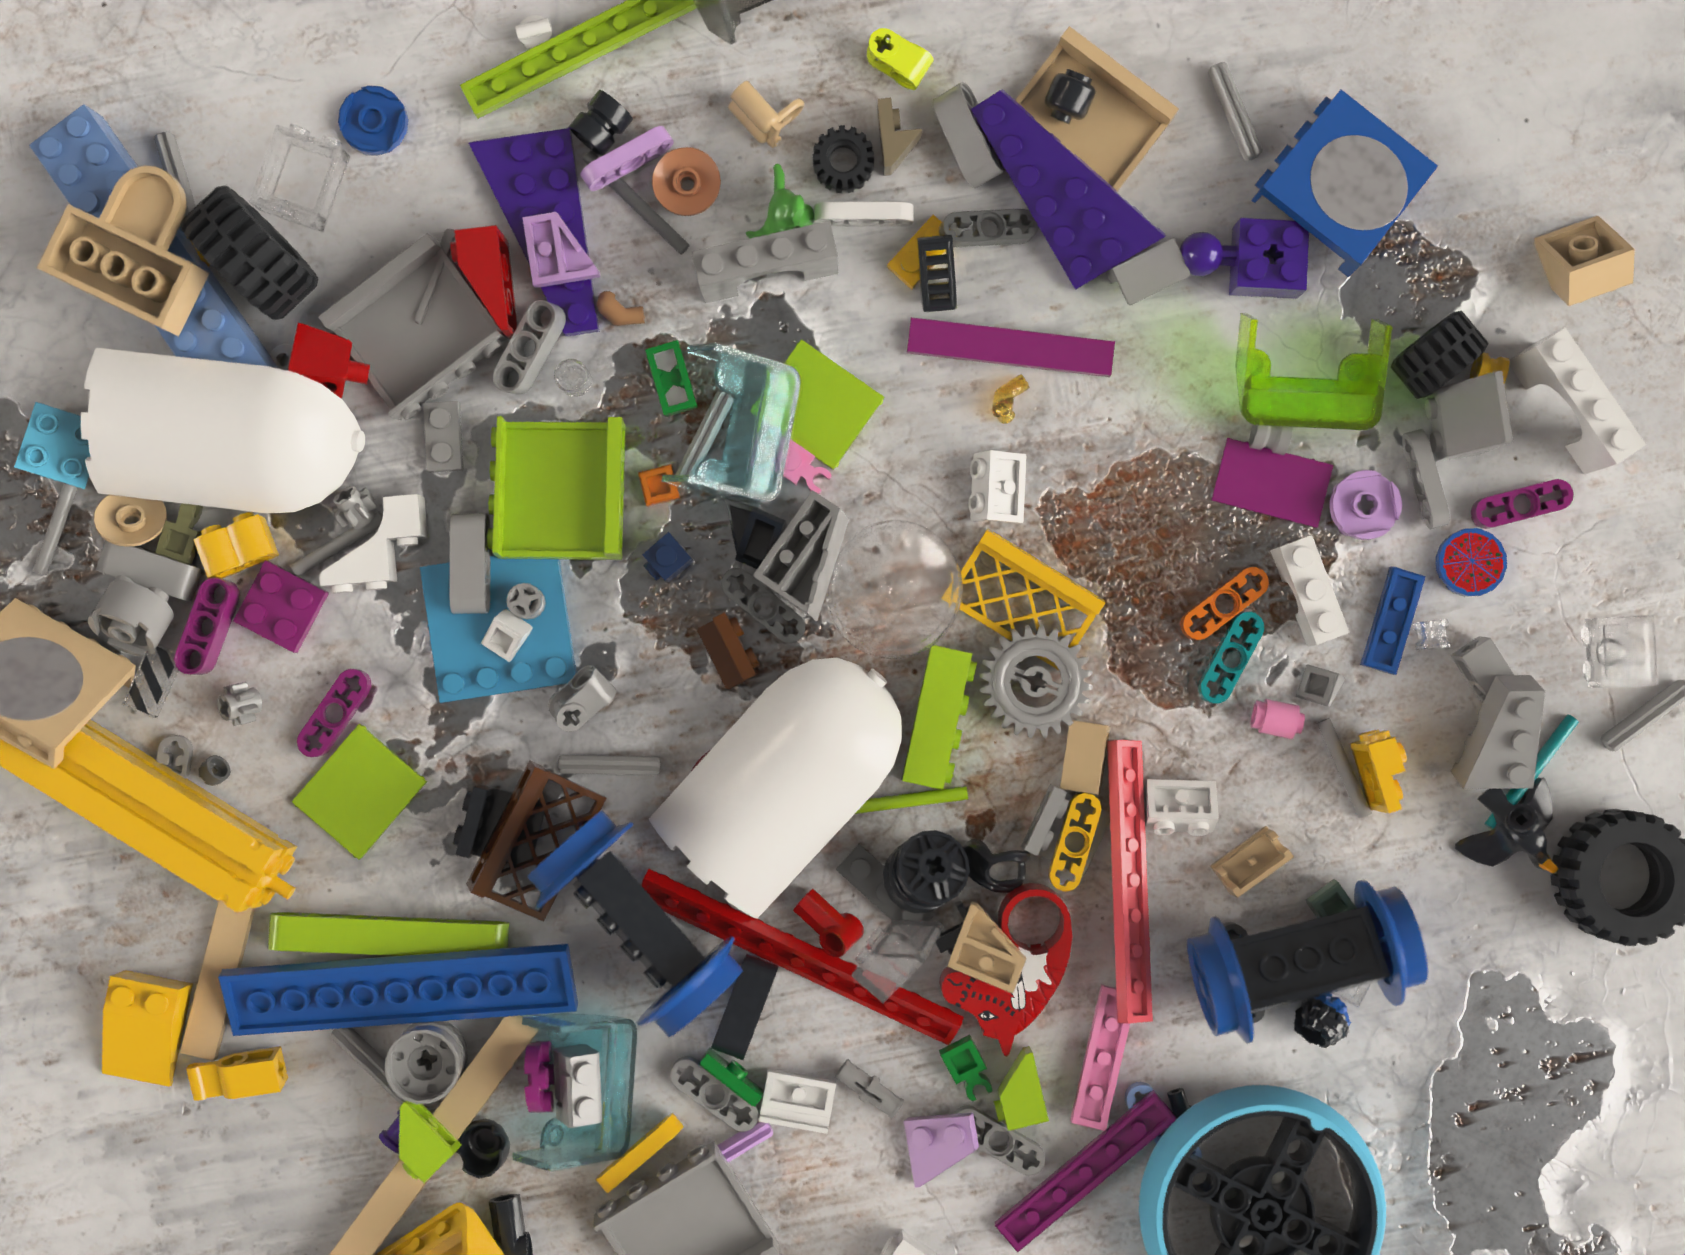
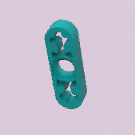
M1244 612L1232 619L1198 683V693L1204 701L1217 704L1226 701L1230 697L1264 633V622L1258 614ZM1251 619L1253 621L1251 626L1255 629V633L1246 634L1242 643L1248 644L1247 649L1239 643L1230 642L1232 636L1235 639H1239L1243 632V628L1239 626V623L1247 622ZM1227 648H1234L1240 654V662L1234 668H1229L1222 662V654ZM1216 666L1220 671L1232 674L1231 679L1223 677L1219 684V687L1223 689L1222 694H1214L1211 697L1209 695L1211 690L1207 687V683L1215 682L1218 679L1220 673L1214 672Z

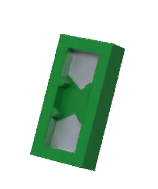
M676 340L645 349L664 416L667 417L698 408L679 341Z

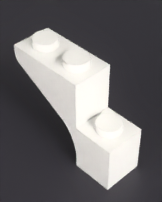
M418 494L383 497V517L375 535L323 570L319 577L320 586L331 588L332 593L353 592V586L366 585V590L387 589V583L397 582L394 541H397V546L418 545V539L428 538L425 497Z

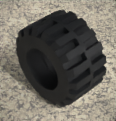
M1462 310L1453 312L1402 351L1393 360L1390 368L1416 399L1425 398L1474 362L1486 350L1489 343Z

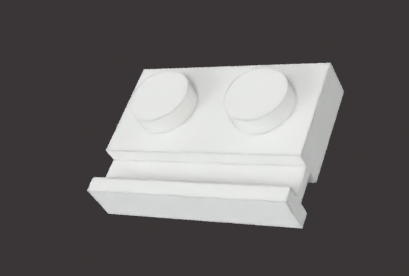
M768 1069L759 1122L827 1134L836 1081Z

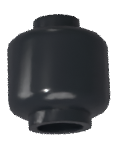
M1067 69L1066 73L1056 74L1045 97V104L1053 110L1051 117L1070 124L1072 118L1077 120L1084 119L1096 93L1095 88L1090 85L1092 79L1070 69Z

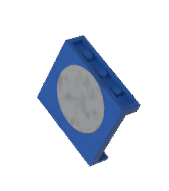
M1341 89L1332 100L1326 96L1313 112L1318 117L1312 124L1307 120L1295 134L1294 138L1299 141L1295 147L1292 148L1287 144L1274 160L1279 165L1274 173L1267 169L1254 185L1259 191L1251 201L1256 203L1262 195L1344 259L1338 270L1349 277L1366 260L1437 169L1438 165Z

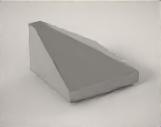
M1307 664L1296 697L1330 707L1343 685L1345 677L1339 673Z

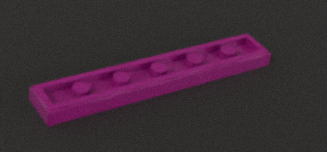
M911 318L907 353L1110 377L1112 374L1115 341Z
M1152 1090L1111 1124L1106 1131L1099 1134L996 1220L995 1227L1012 1247L1019 1252L1166 1130L1177 1119L1176 1115L1158 1094Z

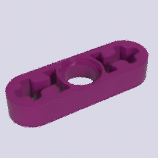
M1561 479L1531 485L1476 501L1471 508V518L1475 525L1483 529L1505 525L1565 509L1572 503L1574 492L1571 485ZM1553 489L1554 491H1561L1562 497L1557 499V502L1556 500H1549L1540 503L1539 496L1553 492ZM1519 494L1525 495L1530 501V509L1525 514L1517 512L1513 505L1515 497ZM1504 505L1505 512L1491 516V520L1489 517L1482 516V511L1487 506L1488 508H1495Z
M348 669L339 675L298 735L297 746L303 755L307 757H320L330 751L371 690V679L366 672L359 669ZM359 677L358 684L362 687L361 690L352 691L346 698L353 701L351 706L346 700L336 697L337 693L345 695L349 690L348 678L355 679ZM332 703L339 704L343 709V717L337 723H332L326 718V709ZM318 721L324 727L333 729L332 733L324 731L318 741L322 744L321 748H309L311 742L307 739L308 736L317 735L323 728L316 725Z

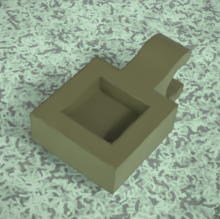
M181 503L176 522L165 520L155 553L185 564H192L197 551L193 539L201 536V532L193 528L201 517L203 506Z

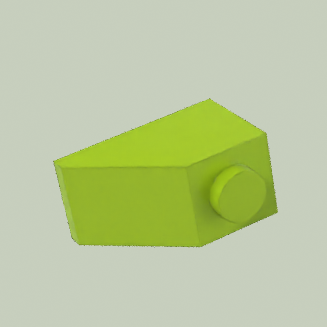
M1030 1046L1023 1047L997 1089L1000 1100L993 1101L998 1122L1005 1121L1008 1131L1049 1121L1033 1052Z
M405 1101L400 1106L399 1158L403 1161V1168L409 1176L414 1179L419 1178L425 1183L459 1149L461 1144L423 1104Z

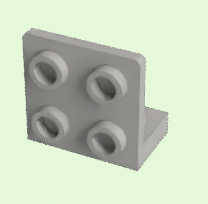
M1050 784L1021 845L1024 850L1049 861L1052 860L1069 801L1074 795ZM1084 801L1083 803L1076 804L1075 809L1080 811L1079 821L1071 819L1069 826H1079L1088 831L1090 824H1083L1086 813H1093L1094 808ZM1101 809L1082 876L1086 874L1110 823V813ZM1079 832L1069 833L1065 838L1066 848L1072 852L1082 849L1084 846L1083 835ZM1061 852L1059 859L1067 860L1064 868L1068 870L1071 861L1078 864L1080 858L1069 857Z

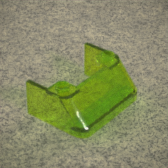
M1240 313L1235 368L1240 413L1249 423L1263 426L1368 430L1377 425L1382 416L1392 325L1379 319H1371L1368 352L1351 353L1345 356L1338 366L1337 379L1270 376L1271 361L1269 356L1264 351L1255 348L1258 319L1248 313Z

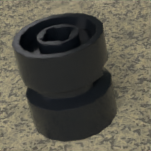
M598 90L587 103L589 111L587 113L580 112L568 128L590 150L599 156H603L615 143L613 135L622 134L633 121V117L613 97L602 90Z

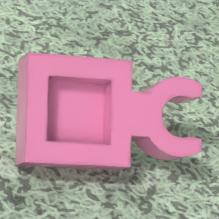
M788 437L768 463V467L794 485H797L800 479L803 478L806 480L809 490L811 492L813 490L820 494L821 489L814 485V477L823 475L828 480L832 477L827 469L811 466L816 457Z

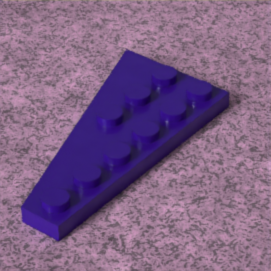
M1003 89L971 109L1075 290L1167 236L1147 220L1136 207L1120 196L1109 183L1083 160L1067 149L1056 136L1040 125L1029 112Z
M569 128L468 142L528 263L529 257L522 217L552 212L559 214L589 256L572 133ZM592 279L541 287L547 301L563 309L566 315V323L562 331L566 337L600 332Z

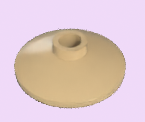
M116 495L106 496L98 504L94 513L96 530L103 539L115 545L129 547L142 545L156 538L162 532L165 520H167V511L163 501Z

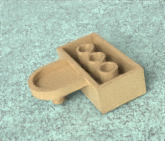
M140 166L126 172L116 183L99 218L68 204L37 266V269L177 336L180 335L210 274L195 264L168 252L185 216L186 195L183 187L175 177L163 169L154 166Z

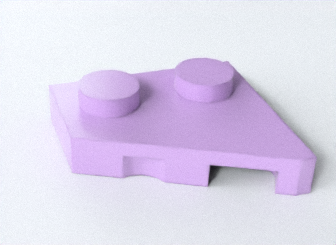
M557 212L522 217L532 284L535 288L600 277L599 270Z

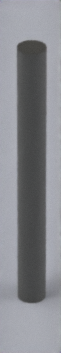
M590 151L585 155L583 161L588 165L599 157L593 151ZM621 178L608 184L680 255L689 248L690 244Z

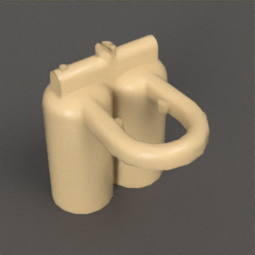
M745 81L731 94L732 101L728 106L732 114L759 143L767 142L770 147L774 148L777 146L776 143L781 140L779 136L780 130L800 114L804 108V101L798 98L777 113L751 83Z

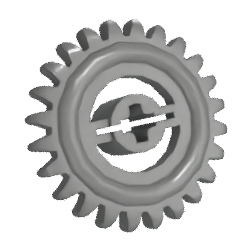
M1041 624L1038 627L1037 633L1033 635L1030 626L1026 625L1024 636L1022 637L1015 629H1012V641L1009 642L1004 637H999L1002 649L989 648L995 659H985L982 661L984 665L990 668V672L981 673L979 677L989 681V684L981 687L979 691L991 694V697L983 704L984 706L996 705V709L991 714L992 718H997L1001 715L1005 716L1001 725L1002 728H1006L1012 722L1015 723V735H1018L1026 727L1029 738L1034 736L1036 729H1039L1042 736L1046 738L1048 736V727L1050 726L1056 733L1060 734V722L1063 721L1071 726L1073 724L1070 717L1071 713L1079 716L1083 715L1082 710L1077 706L1078 703L1090 702L1082 692L1093 689V685L1084 682V678L1091 676L1093 672L1081 668L1089 658L1076 657L1081 649V645L1078 644L1069 648L1070 635H1066L1060 641L1057 640V628H1054L1046 636L1044 625ZM1027 657H1046L1054 662L1059 669L1062 682L1061 684L1053 682L1048 670L1041 666H1028L1022 670L1016 668V665ZM1037 671L1041 672L1040 679L1044 680V683L1056 687L1057 691L1046 686H1036L1034 691L1030 690L1031 684L1025 678L1016 676L1015 672L1027 677L1028 675L1035 676ZM1011 679L1019 681L1022 690L1032 697H1041L1051 693L1056 695V698L1044 706H1027L1020 702L1013 694L1010 681Z

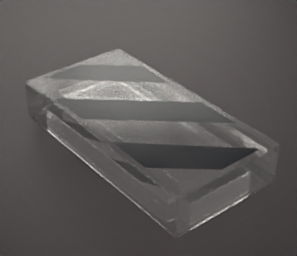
M161 644L157 645L152 654L146 651L122 705L151 718H158L179 672L174 662L176 651Z

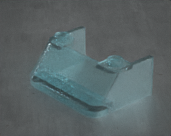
M717 343L688 346L687 353L716 361L714 379L717 386L722 391L735 395L722 461L705 459L696 467L694 476L663 475L661 482L705 493L767 502L775 499L781 489L800 392L801 379L798 371L790 365Z
M574 1013L522 1017V1025L547 1030L548 1039L556 1048L587 1044L599 1052L602 1122L568 1128L563 1122L552 1118L542 1129L540 1148L513 1153L512 1160L552 1172L622 1157L629 1147L637 1046V1027L634 1021L619 1016Z

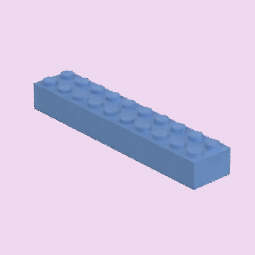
M85 104L29 145L70 205L97 218L100 217L118 180L129 170L138 167L104 117ZM179 227L168 252L195 264L210 274L179 336L154 325L172 352L178 357L278 368L207 264L201 261L196 249L190 240L187 239L181 227Z

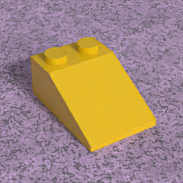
M128 970L111 975L103 1007L102 1074L168 1087L172 1086L193 983Z

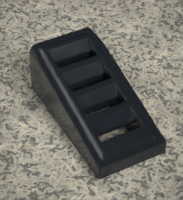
M952 235L917 238L923 311L935 312L957 309ZM946 249V254L926 256V251ZM946 264V268L927 269L928 265ZM947 278V282L928 284V280Z

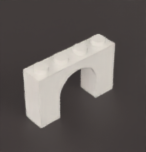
M1566 328L1535 342L1509 360V366L1526 390L1538 384H1545L1558 392L1574 411L1580 423L1582 435L1565 447L1584 474L1617 465L1646 445Z

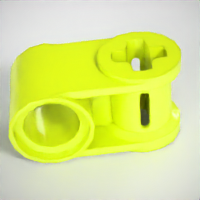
M887 28L875 30L868 41L866 57L869 64L909 90L917 89L934 61L932 55L927 50L909 42ZM883 45L888 47V50L885 49L882 53L877 51V48L880 49Z

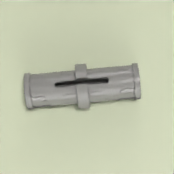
M849 1059L843 1063L835 1075L837 1080L839 1079L857 1092L860 1100L863 1102L868 1100L891 1119L897 1114L904 1103V1099L899 1098L880 1084V1079L877 1076H869Z

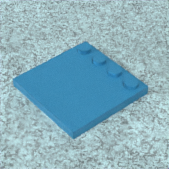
M495 555L490 556L489 613L452 614L449 598L450 562L420 567L440 703L567 684L577 673L560 559H498ZM521 583L531 584L541 590L545 596V608L540 616L534 619L526 620L521 618L533 628L512 661L508 662L482 645L481 642L494 617L504 609L509 610L506 599L511 588Z

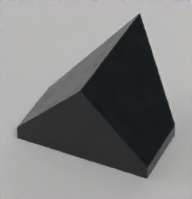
M725 498L736 550L734 560L758 569L786 529V520L754 506Z

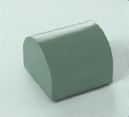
M1335 879L1306 899V903L1317 918L1356 909L1354 903Z

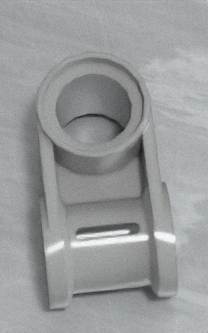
M587 665L581 668L567 684L552 695L548 708L560 729L566 732H574L582 728L589 719L613 700L616 688L593 665Z

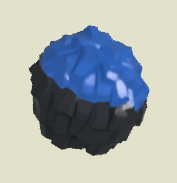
M1332 993L1303 1000L1302 1006L1295 1010L1294 1031L1309 1044L1313 1043L1322 1048H1327L1330 1045H1335L1340 1039L1347 1037L1351 1022L1347 1013V1006L1339 997H1332Z

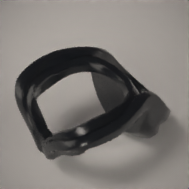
M971 839L963 846L969 862L970 873L968 877L977 884L996 893H1009L1024 883L1026 875L1025 862L1031 856L1028 851L1012 850L992 854L988 846L979 839ZM1006 861L1018 862L1017 879L998 881L989 874L990 868L996 863Z

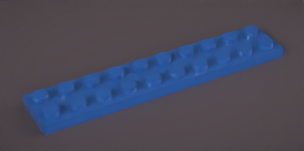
M568 944L222 969L218 976L233 1036L576 1012L578 1007Z

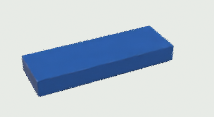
M1394 566L1389 567L1360 665L1391 675H1397L1426 576Z

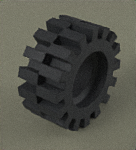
M840 125L839 130L835 131L832 127L828 129V134H821L818 144L815 143L813 148L814 173L817 174L818 181L820 183L823 182L825 188L830 191L834 188L836 193L841 194L842 190H848V193H852L854 188L858 187L860 189L864 186L866 180L869 181L874 168V151L872 150L873 145L871 141L866 140V134L863 132L857 133V128L852 126L850 130H846L845 125ZM839 148L852 150L857 157L856 165L846 172L833 168L830 163V157L835 150Z

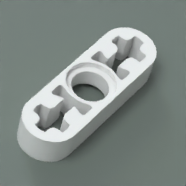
M820 202L814 205V223L830 221L831 226H908L913 224V204L907 202Z

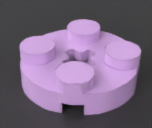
M1372 470L1357 471L1337 483L1332 490L1329 507L1332 520L1341 534L1358 540H1370L1385 535L1394 525L1395 521L1398 520L1402 510V499L1397 486L1392 481L1389 482L1387 478L1381 476V473ZM1361 496H1366L1367 501H1373L1374 507L1368 510L1369 515H1365L1362 510H1358L1357 503L1361 502Z

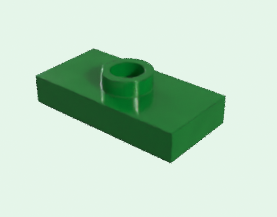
M711 1048L706 1051L700 1061V1066L749 1105L755 1107L763 1097L764 1090L746 1076L748 1071L735 1060L729 1063Z

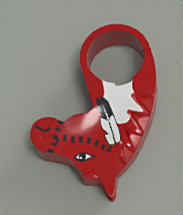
M1039 883L1022 884V886L1007 893L998 910L999 928L1027 958L1013 994L950 967H946L942 971L939 980L945 1000L973 1014L981 1026L983 1036L998 1039L1005 1057L1010 1054L1015 1035L1027 1028L1038 1017L1057 990L1071 954L1072 926L1068 908L1053 889ZM1032 896L1048 898L1059 909L1060 919L1057 930L1048 940L1044 941V945L1041 946V943L1030 944V947H1028L1027 944L1016 940L1009 933L1008 920L1014 906L1025 898Z

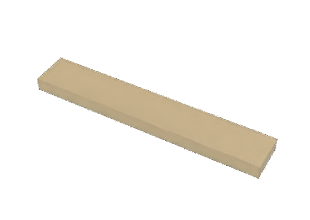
M218 901L180 1053L215 1061L218 1058L228 1019L218 976L222 969L241 968L256 908L251 909L248 907L245 911L235 912L225 906L223 901Z

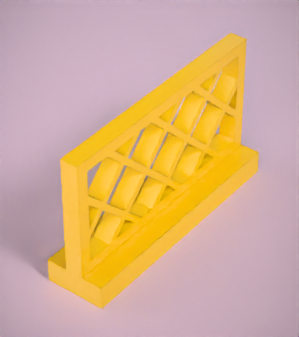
M988 528L944 597L945 601L1012 641L1011 632L1001 625L1010 623L1012 630L1015 629L1014 622L1034 618L1036 630H1038L1039 622L1037 617L1058 612L1062 630L1058 632V637H1065L1066 635L1076 633L1068 644L1069 648L1079 644L1094 618L1105 605L1104 599ZM981 551L995 558L998 572L981 576L977 575L975 561ZM1000 562L1011 569L1001 571ZM972 567L974 577L965 579L966 575ZM1013 572L1023 575L1027 590L1007 594L1003 575ZM999 576L1003 595L983 600L979 580ZM1029 580L1036 583L1040 587L1031 589ZM975 582L979 601L965 604L954 597L960 585ZM1043 590L1052 593L1056 608L1036 612L1032 593ZM1028 594L1032 613L1012 618L1008 599ZM1058 598L1070 605L1060 607ZM1004 600L1009 619L996 622L989 619L984 604ZM980 605L982 614L972 607ZM1076 608L1087 615L1080 627L1065 630L1061 611ZM1036 656L1039 659L1046 662L1047 664L1054 667L1055 669L1059 670L1057 666L1054 664V662H1052L1051 660L1047 659L1046 657Z

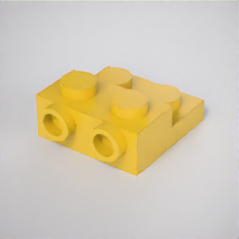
M1377 729L1359 734L1360 740L1350 743V747L1370 810L1384 813L1402 810L1400 800H1403V792L1399 782L1396 779L1393 780L1392 775L1405 772L1403 762H1406V753L1401 742H1397L1395 737L1390 736L1389 730L1379 731Z

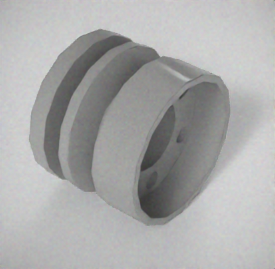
M446 1021L423 1022L410 1025L390 1047L385 1060V1077L391 1089L403 1100L415 1104L433 1103L445 1097L462 1075L468 1060L467 1044L462 1033ZM427 1050L430 1055L437 1056L432 1064L430 1059H423L422 1057Z

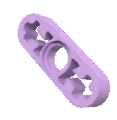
M657 126L592 161L581 171L580 175L591 191L599 190L661 156L671 148L674 141L664 126Z

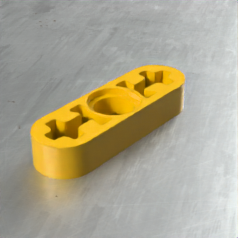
M1081 792L1074 795L1070 799L1048 870L1050 883L1060 891L1067 892L1075 889L1082 878L1101 814L1100 801L1090 793ZM1085 798L1089 799V805L1094 808L1093 813H1086L1083 824H1090L1088 831L1079 826H1069L1071 819L1079 821L1080 811L1075 809L1076 804L1083 803ZM1071 832H1079L1084 837V846L1079 851H1069L1065 846V838ZM1061 852L1072 858H1080L1078 864L1071 861L1069 872L1074 877L1072 880H1066L1064 885L1060 884V878L1055 875L1057 870L1064 869L1067 861L1059 859Z
M670 1113L605 1168L595 1180L606 1193L610 1192L683 1129L684 1125L673 1113Z

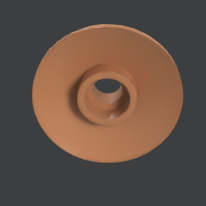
M682 147L668 152L658 161L652 176V186L657 200L666 210L680 216H693L704 212L715 202L720 191L721 178L716 163L708 154L696 148ZM685 180H691L694 183L693 188L690 190L682 189L681 185Z

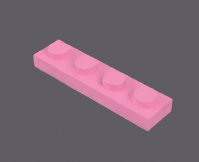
M1101 984L1070 1118L1073 1124L1106 1131L1130 1027V1023L1117 1022V995L1115 987Z

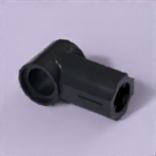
M512 1193L490 1199L489 1209L494 1235L493 1239L504 1255H533L531 1236L529 1232L525 1231L520 1194Z

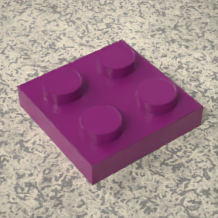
M265 560L233 622L293 653H298L329 592Z

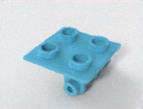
M35 402L14 468L85 489L89 479L85 459L90 457L88 440L81 439V416Z

